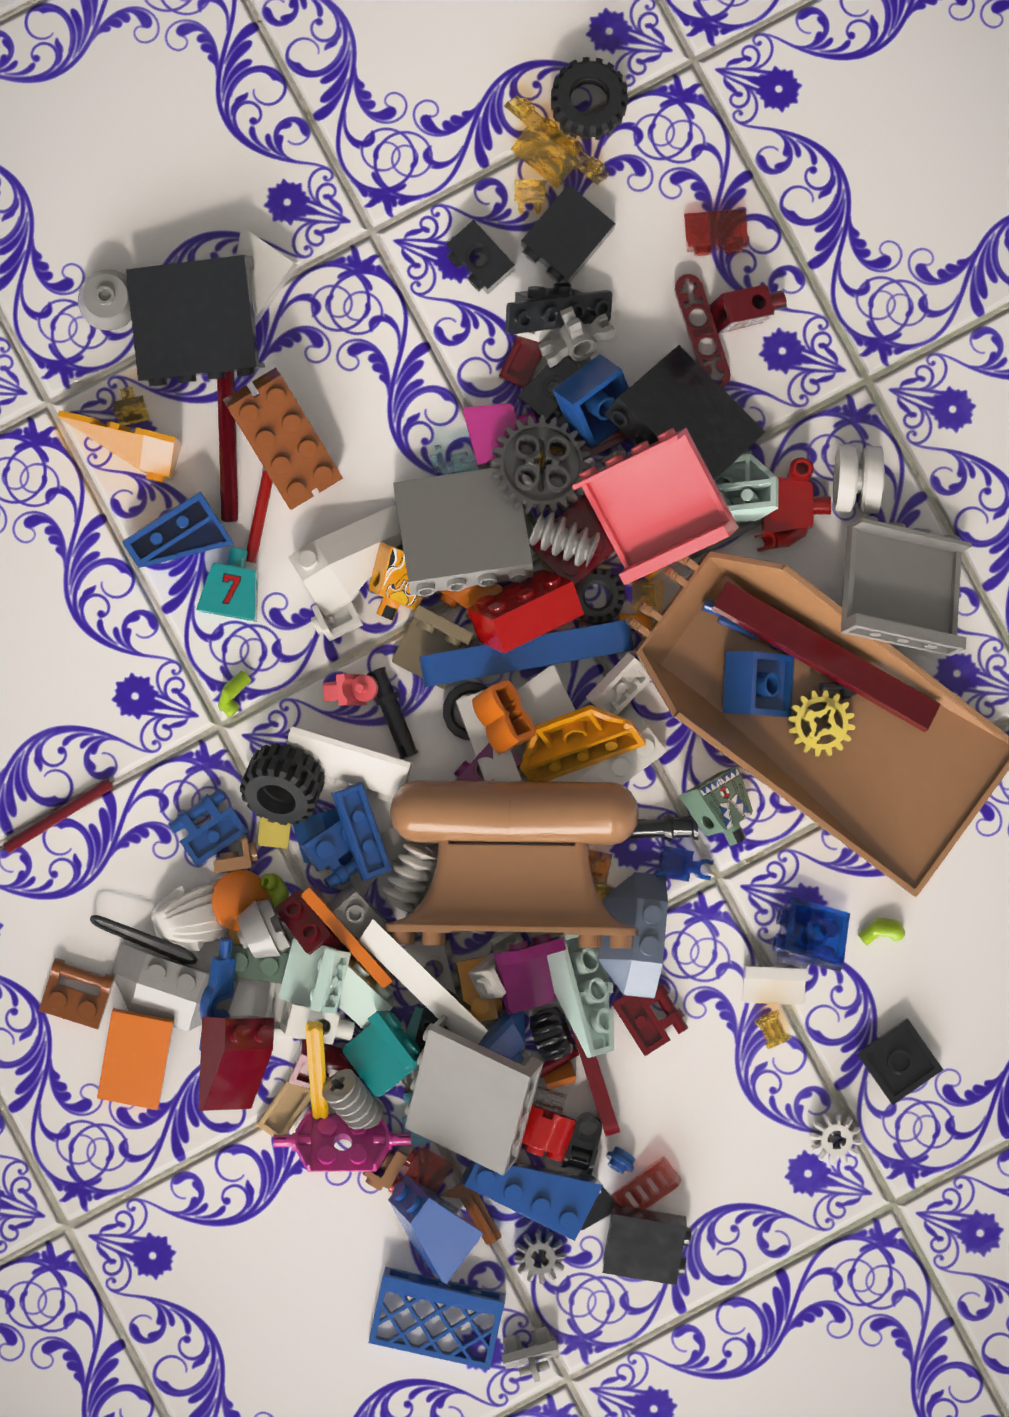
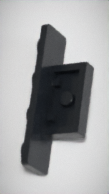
M554 283L552 288L530 286L528 291L515 292V302L506 305L505 332L513 335L561 328L564 325V321L560 311L568 307L573 308L576 318H579L584 324H591L602 314H606L608 321H610L612 292L601 290L583 293L573 289L569 283Z

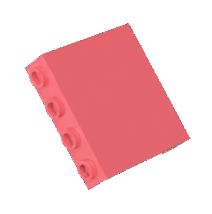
M671 428L657 436L659 441L649 445L648 441H644L631 448L632 454L624 458L621 453L605 461L606 467L597 470L596 466H593L579 474L581 479L572 485L574 490L582 487L625 569L619 576L624 585L726 539L739 528L687 428L678 432Z

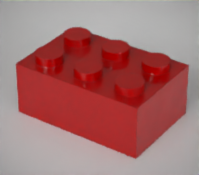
M547 570L533 572V577H530V579L521 583L508 584L503 587L502 592L494 596L487 595L481 597L476 601L475 605L467 608L478 641L502 653L515 649L584 615L573 581Z

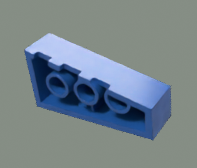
M470 1160L460 1179L465 1187L573 1241L576 1240L603 1187V1184L595 1178L582 1177L572 1173L559 1172L515 1162L503 1176Z

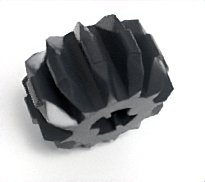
M557 1007L546 1008L530 1016L532 1037L539 1054L542 1055L544 1060H558L572 1053L573 1040L564 1015Z

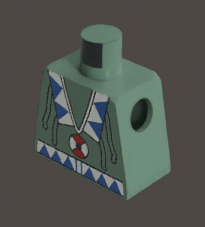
M738 766L720 771L679 795L706 836L723 832L729 846L746 839L739 822L751 816L753 809Z

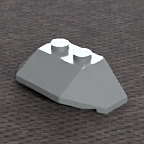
M121 943L111 973L115 976V982L128 1010L174 1019L173 1027L185 1031H190L202 1025L199 1007L202 994L208 986L210 972ZM234 980L233 996L219 1002L216 1009L230 1010L239 981Z

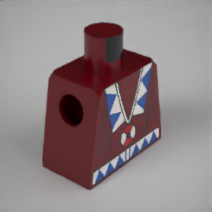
M760 285L722 293L709 306L717 332L722 334L766 322L775 314L774 311L786 308L787 301L782 290L770 293L767 285Z

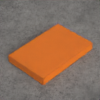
M117 1008L112 1009L97 1099L153 1110L159 1109L174 1019Z

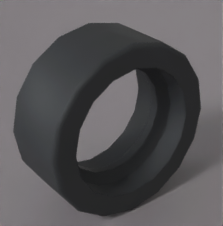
M466 682L456 686L448 693L443 704V718L447 728L455 736L470 741L467 730L461 727L455 720L454 706L456 700L463 695L474 694L489 687L479 682Z

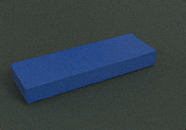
M359 782L331 792L361 881L392 871L363 783Z

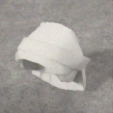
M207 883L194 889L181 885L155 906L151 914L156 937L191 951H200L205 942L219 941L221 937H227V928L217 923L212 908L214 884Z

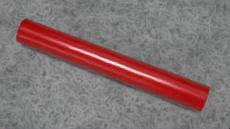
M266 471L262 472L246 549L248 551L246 562L256 563L273 484Z

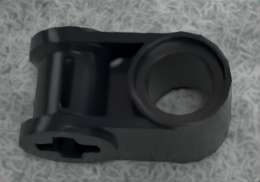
M585 1112L576 1118L575 1129L561 1164L562 1168L570 1166L585 1170L587 1175H592L602 1134V1124L597 1115ZM590 1120L594 1122L597 1126L595 1133L592 1135L582 1134L579 1126L583 1121Z

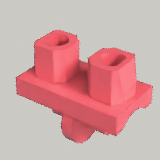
M336 674V681L323 683L324 701L339 702V706L367 705V702L373 700L378 693L377 681L373 677L364 674Z

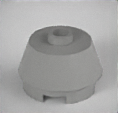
M101 270L93 273L83 282L78 294V307L83 318L91 326L109 331L122 328L131 321L127 275L116 270Z
M270 898L260 901L254 900L237 917L241 929L237 931L238 938L244 949L249 947L254 958L282 956V952L291 947L287 931L284 929Z

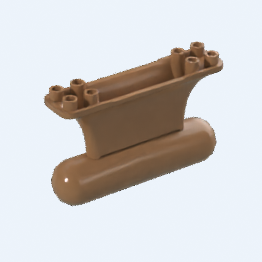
M415 780L401 786L392 798L390 807L391 822L401 837L416 843H438L436 868L424 899L405 918L385 924V931L391 932V937L399 945H415V932H422V945H446V933L492 931L564 933L565 935H579L578 948H601V935H610V948H632V936H639V928L619 921L603 905L593 883L588 845H614L622 843L631 836L636 828L639 816L637 801L632 792L622 784L614 782Z

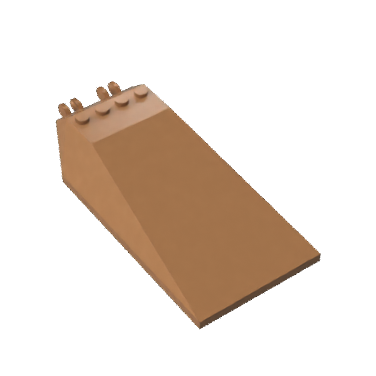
M707 551L698 564L688 556L678 560L680 564L692 570L687 579L680 576L673 568L666 566L662 572L681 586L661 614L643 601L638 604L637 607L643 614L655 620L650 630L632 617H629L626 623L644 636L634 652L672 716L909 894L917 898L1009 771V735L889 643L840 633L842 607L785 564ZM729 581L935 700L941 705L929 729L924 733L859 694L842 700L839 691H828L829 698L831 699L837 693L840 695L839 704L849 703L845 711L846 714L854 713L855 716L848 720V724L854 725L855 730H850L846 733L851 738L850 742L843 740L840 742L843 746L842 751L832 747L831 756H827L825 751L821 750L819 757H814V749L811 748L807 753L802 752L804 747L802 742L794 745L793 742L798 736L796 733H788V730L794 727V723L787 721L788 717L722 713L726 651L789 654L772 649L770 644L760 637L756 640H751L735 630L717 622L718 616L701 610L705 599L708 598L715 602L723 585ZM794 658L792 705L801 707L802 704L799 699L801 696L810 700V692L815 690L818 697H821L823 690L819 689V684L836 683V681ZM815 703L810 705L808 709L814 712L821 711L826 703ZM792 710L791 716H795L796 713ZM836 710L834 713L835 723L841 728V717ZM828 712L819 719L814 718V722L817 723L815 734L823 728L828 729V725L825 723ZM801 719V729L807 737L809 732L807 722ZM829 735L821 736L816 744H828L835 738Z

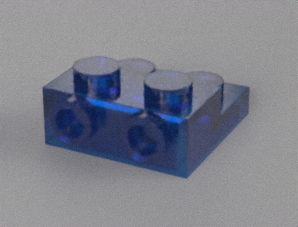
M791 897L785 907L781 906L779 908L776 918V924L781 925V932L776 934L772 945V951L778 952L776 961L803 969L812 964L840 972L844 966L850 913Z

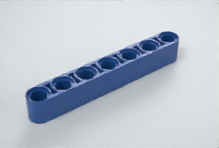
M627 620L544 634L506 653L499 652L487 645L420 656L419 660L424 687L634 650L631 628L626 623Z

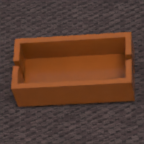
M275 367L252 381L259 393L256 396L252 395L246 385L224 398L223 401L291 511L314 497L311 491L315 488L320 493L342 480L343 477L283 377Z

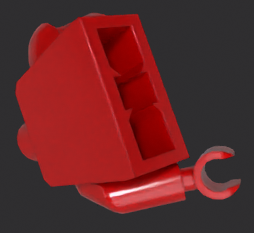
M804 457L794 459L790 464L787 478L778 477V509L762 518V533L754 536V538L760 537L764 542L763 547L757 548L758 552L790 547L804 538L808 533V529L813 527V515H831V496H813V483L809 482L813 474L814 466L809 459Z

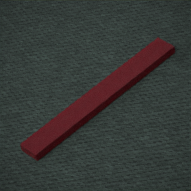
M729 581L723 585L711 608L716 613L924 733L929 729L941 705Z

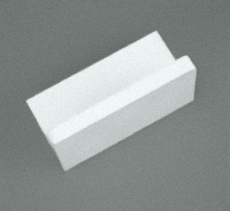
M744 965L742 1000L745 1003L803 1005L805 1003V981H808V969Z

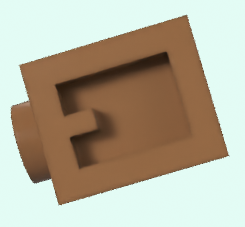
M242 837L241 843L244 856L239 857L238 851L220 854V860L213 861L215 873L220 874L254 868L253 861H258L256 843H250L249 837Z
M397 1149L395 1154L389 1152L380 1169L385 1171L384 1174L381 1175L376 1171L363 1172L362 1174L367 1177L365 1182L377 1190L381 1191L383 1187L389 1190L409 1154L400 1149Z

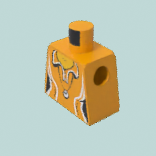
M380 542L369 584V591L383 597L376 614L393 621L400 604L415 610L425 596L410 595L404 551Z

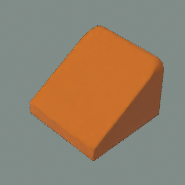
M571 1061L543 1076L546 1088L549 1090L574 1083L577 1080Z

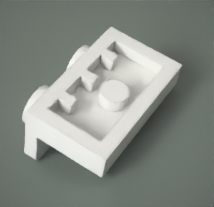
M628 652L586 698L593 706L618 715L651 679L641 663Z

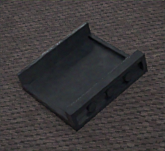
M238 255L126 269L138 381H148L150 387L167 385V379L178 378V383L196 382V376L207 375L208 380L226 378V372L237 371V376H249L256 374L255 369L265 368V363H259L249 273V269H254L253 256Z
M680 345L675 347L623 392L604 413L635 446L644 441H648L649 445L659 441L658 435L671 428H674L676 432L687 428L713 480L718 478L743 453L745 454L765 433L742 407Z

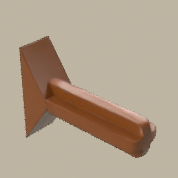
M461 1182L439 1195L441 1197L460 1198L473 1223L484 1233L481 1237L485 1244L490 1245L502 1237L501 1232L477 1192L465 1187Z

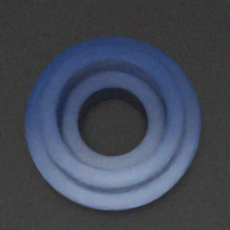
M615 1146L612 1152L608 1151L605 1155L609 1160L607 1165L620 1174H624L625 1171L630 1173L633 1171V1164L636 1159L625 1150Z

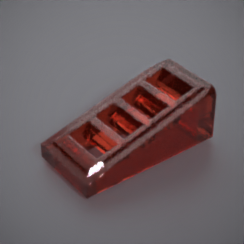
M662 1156L611 1196L618 1205L647 1209L679 1187L682 1180L668 1160ZM657 1171L661 1172V1174L667 1180V1184L663 1182V1180L657 1174ZM647 1178H651L659 1189L655 1192L647 1182ZM637 1185H640V1187L643 1189V1191H644V1192L646 1193V1195L648 1196V1198H647L646 1200L642 1197V1195L640 1194V1192L637 1190V1188H636ZM628 1191L639 1204L638 1206L634 1207L625 1194Z

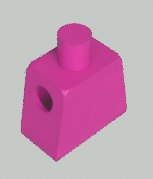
M512 403L463 408L478 468L490 464L493 459L497 458L492 455L494 447H500L496 443L499 436L507 438L504 434L507 427L515 431L514 425L517 420L526 426L528 416H531L534 423H537L534 412L516 417ZM524 445L518 446L519 450L524 448Z

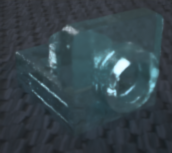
M441 445L434 446L436 454L430 455L434 472H441V475L478 470L475 454L468 456V452L456 453L450 456V461L445 462Z

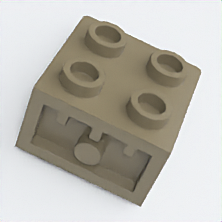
M418 605L413 614V620L394 654L392 662L423 679L419 660L420 656L468 648L474 634ZM449 683L440 684L436 686L442 689H446Z

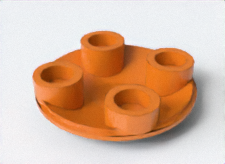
M235 870L215 881L212 893V908L216 921L220 926L237 932L241 930L237 917L254 900H266L270 896L267 893V889L262 888L259 876L247 870Z

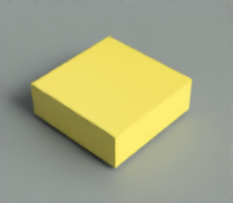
M264 817L260 818L257 845L289 849L291 824L280 825L278 822H268V819Z

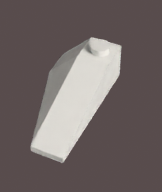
M396 504L316 539L288 556L325 617L352 602L359 594L358 590L369 578L371 579L380 542L397 549L402 545Z

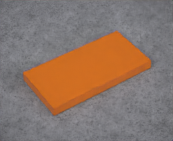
M315 885L309 887L301 894V897L382 988H386L395 980L396 977L359 942L357 937L332 912L329 905L330 901Z

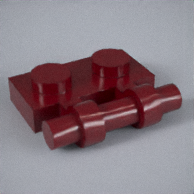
M658 982L654 999L623 995L611 1003L644 1056H647L671 1040L664 1030L670 1025H673L678 1034L689 1028L683 1019L685 1015L682 1010L675 1007L668 996V988L665 984L661 985L660 982ZM658 1001L666 1014L661 1020L657 1019L650 1008V1005Z

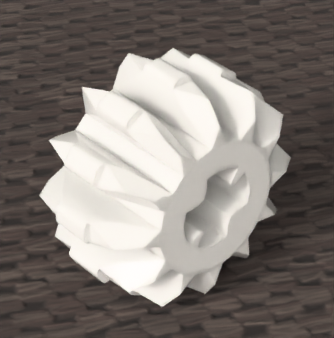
M835 1112L834 1122L825 1113L823 1114V1119L826 1123L824 1126L817 1121L813 1123L814 1127L820 1130V1132L809 1133V1138L819 1140V1142L812 1144L810 1148L812 1151L822 1149L818 1155L820 1161L825 1160L830 1154V1165H836L837 1156H840L841 1161L846 1164L848 1163V1158L845 1155L846 1152L853 1156L858 1154L851 1146L852 1144L861 1145L862 1140L852 1136L858 1134L861 1129L859 1126L849 1128L853 1122V1118L850 1116L845 1118L841 1124L842 1115L840 1112ZM833 1131H838L843 1140L841 1144L837 1142L838 1146L833 1147V1143L828 1140L829 1134L834 1136Z

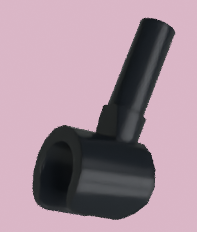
M838 682L819 684L820 690L839 691L842 700L857 694Z

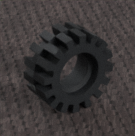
M597 568L575 587L584 615L578 618L589 624L600 625L610 622L620 613L624 605V586L619 577L615 576L610 570ZM595 584L604 586L609 592V601L601 608H593L585 600L586 590Z

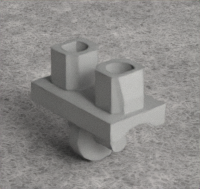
M547 1327L531 1331L535 1346L525 1349L522 1347L519 1335L503 1338L504 1354L501 1357L506 1370L529 1364L528 1366L518 1368L520 1377L532 1374L534 1383L541 1381L539 1372L549 1370L548 1360L536 1362L560 1355L556 1340L553 1341Z

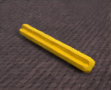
M309 1021L305 1025L311 1109L312 1117L318 1120L319 1118L325 1119L329 1115L328 1102L322 1096V1089L326 1082L322 1023L320 1021Z

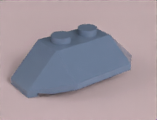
M634 872L603 897L602 903L616 919L625 924L638 927L639 936H632V948H610V935H601V948H598L597 960L623 995L654 999L664 956L668 910L665 875Z

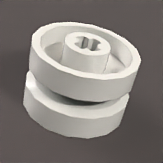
M838 444L833 478L834 512L850 513L855 506L856 494H858V506L862 513H879L885 479L884 451L882 446L867 445L862 451L860 464H858V450L853 444Z

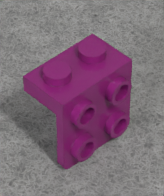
M550 934L532 937L533 943L528 944L527 940L508 944V950L493 954L498 977L506 991L503 1001L508 1014L519 1013L554 1002L556 996L547 955L566 950L564 938L551 939Z

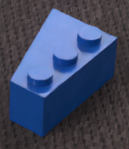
M201 491L122 541L138 568L234 545L230 535Z

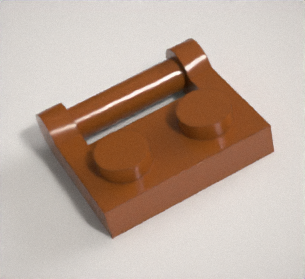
M55 958L39 1011L98 1030L115 976L107 973L105 976L65 964V960ZM65 976L99 987V996L59 984L60 977Z

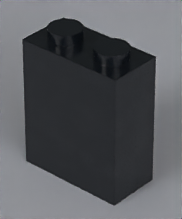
M568 184L521 240V247L524 248L522 253L534 264L539 261L547 267L546 274L557 283L561 281L570 283L614 231L616 223Z
M613 1204L603 1257L602 1273L677 1285L678 1275L684 1276L686 1257L682 1256L683 1245L689 1246L692 1228L687 1227L686 1216Z

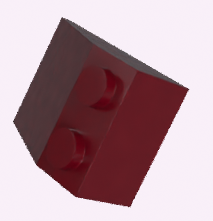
M202 1016L199 1111L252 1108L273 1051L274 1018L260 1016Z

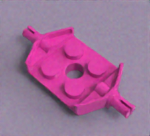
M308 1109L296 1128L295 1133L285 1135L274 1134L273 1144L274 1148L292 1147L293 1151L297 1152L307 1172H369L379 1169L388 1151L392 1150V1146H411V1132H389V1128L383 1118L378 1125L370 1129H352L338 1114H329L327 1118H319L317 1120L312 1117V1109ZM342 1139L351 1142L350 1148L344 1151L336 1149L334 1145Z

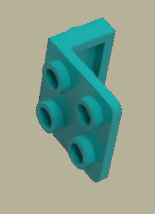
M376 1011L368 1018L371 1024L343 1047L345 1057L373 1095L377 1097L383 1096L418 1067L417 1059L420 1055V1048L417 1043L406 1035L401 1028L402 1024L399 1019L389 1011Z

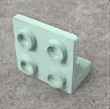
M294 938L279 998L308 1006L314 1011L336 1014L351 953L322 945L311 955H308L296 938Z

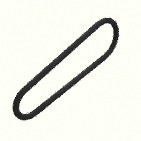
M92 915L90 917L91 923L96 927L173 960L190 965L196 964L198 961L194 953L180 945L99 915ZM96 920L103 921L105 923L111 924L113 926L119 927L121 929L127 930L129 932L135 933L137 935L143 936L145 938L151 939L158 943L182 951L185 954L189 955L193 960H188L173 955L169 952H166L157 947H154L145 942H142L133 937H130L121 932L106 927L98 923Z

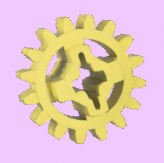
M815 690L811 691L810 700L801 696L799 698L802 704L801 707L797 705H792L791 707L796 715L787 718V721L794 723V727L789 729L788 733H796L798 736L793 742L794 745L802 742L804 744L802 752L807 753L811 748L814 749V757H819L821 750H824L827 756H831L832 747L842 751L843 746L840 742L842 740L850 742L851 738L846 733L847 731L855 730L854 725L848 724V720L855 716L854 713L846 714L845 711L849 703L839 704L840 695L837 693L831 699L829 698L828 691L823 690L821 697H818ZM826 703L821 711L814 712L808 709L812 704ZM836 710L841 717V728L835 723L834 713ZM828 712L826 715L827 719L825 720L828 729L823 728L815 734L817 723L814 722V718L819 719ZM801 719L807 722L809 730L807 737L802 732ZM829 735L835 738L828 744H816L821 736Z

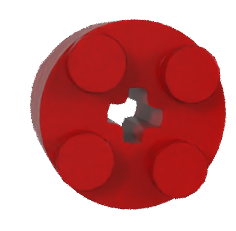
M532 1104L521 1147L524 1143V1148H526L525 1151L543 1157L546 1151V1157L563 1162L575 1129L576 1120Z

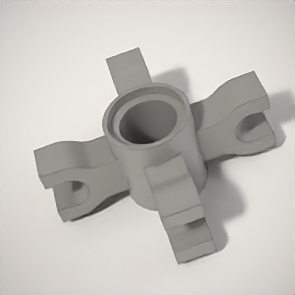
M568 307L560 311L564 325L559 331V339L545 341L539 344L541 354L545 356L550 368L557 365L568 355L577 363L579 362L582 368L591 361V356L596 351V342L610 340L617 335L613 325L609 324L606 314L598 316L591 324L585 326L579 318H576L573 308Z

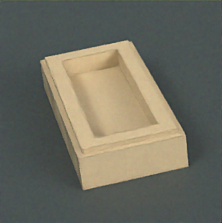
M289 1078L256 1124V1126L273 1138L274 1134H288L311 1100L310 1089L289 1083Z

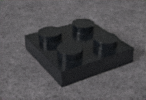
M908 1018L856 1053L891 1105H894L943 1071V1068Z

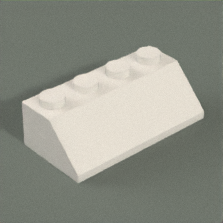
M628 704L617 716L630 720L635 724L646 740L645 746L550 781L614 782L623 785L667 751L647 724Z
M293 726L290 728L287 744L295 749L300 748L304 750L305 754L313 756L314 762L319 763L322 767L321 771L324 772V782L335 785L336 780L347 782L348 786L362 782L365 791L366 789L378 792L376 798L392 802V798L397 790L408 782L413 766L411 762Z

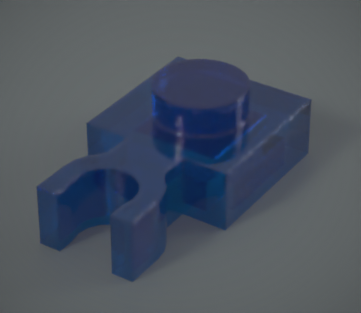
M661 846L656 877L689 882L690 874H693L698 879L711 881V876L703 875L700 868L703 864L713 865L714 860L700 859L693 861L694 851Z

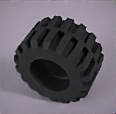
M583 57L582 62H577L576 59L571 61L568 68L564 66L560 70V75L555 77L553 88L551 89V110H553L555 122H559L560 129L563 132L566 130L570 132V137L575 139L577 136L583 137L582 141H589L591 137H595V140H600L602 135L607 134L609 136L612 134L616 126L619 127L622 123V118L625 116L627 109L628 88L626 82L622 80L623 75L620 71L616 72L614 65L610 62L607 65L603 64V59L596 57V61H590L589 57ZM582 85H596L606 93L607 105L603 110L595 114L581 113L571 103L573 91Z
M272 743L271 747L264 745L260 750L257 749L241 781L240 792L242 793V800L248 803L247 807L251 811H255L257 816L260 818L264 817L271 823L278 822L280 825H287V823L296 825L299 824V821L304 822L308 820V817L314 812L325 784V775L321 771L322 767L319 763L314 762L313 756L305 754L304 750L300 748H292L288 744L281 746L279 743Z

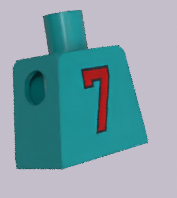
M230 548L227 565L212 564L197 604V611L257 622L258 572L245 568L247 550Z

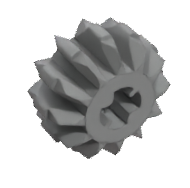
M536 1230V1240L534 1241L528 1234L523 1236L528 1246L521 1243L516 1244L515 1248L524 1254L515 1255L514 1262H525L519 1266L517 1272L522 1274L529 1269L527 1281L531 1282L535 1274H539V1283L544 1284V1274L548 1273L552 1280L557 1278L552 1268L560 1271L564 1270V1265L556 1260L564 1259L567 1256L566 1252H555L563 1243L561 1240H557L550 1244L553 1239L552 1232H548L545 1240H541V1231ZM540 1249L544 1250L545 1257L548 1260L545 1263L541 1260V1264H536L535 1257L532 1255L533 1252L539 1253Z

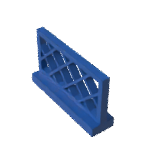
M385 1267L368 1343L490 1370L506 1293L449 1281L446 1285L439 1278ZM385 1293L399 1294L405 1304L391 1312L384 1302ZM420 1300H426L431 1303L435 1311L421 1319L412 1305ZM452 1306L460 1308L465 1315V1318L453 1325L450 1324L443 1311ZM408 1308L417 1322L403 1330L394 1316ZM383 1309L386 1315L380 1318ZM482 1313L494 1315L493 1326L481 1332L473 1318ZM439 1315L447 1329L433 1337L424 1323ZM387 1320L391 1321L398 1332L391 1338L376 1336L378 1326ZM469 1322L477 1336L463 1344L455 1330ZM420 1326L429 1340L421 1345L412 1344L406 1334ZM451 1333L459 1346L450 1352L443 1351L436 1342ZM491 1333L490 1341L488 1342L485 1337ZM481 1340L487 1349L486 1359L472 1357L467 1348Z

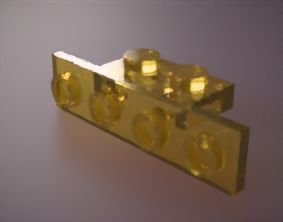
M516 96L504 105L506 109L527 125L510 150L555 188H559L575 167L597 185L608 178L610 173L605 170V165L599 159L587 155L582 150V146L578 141L561 133L558 130L557 124L536 112L535 106L529 100Z

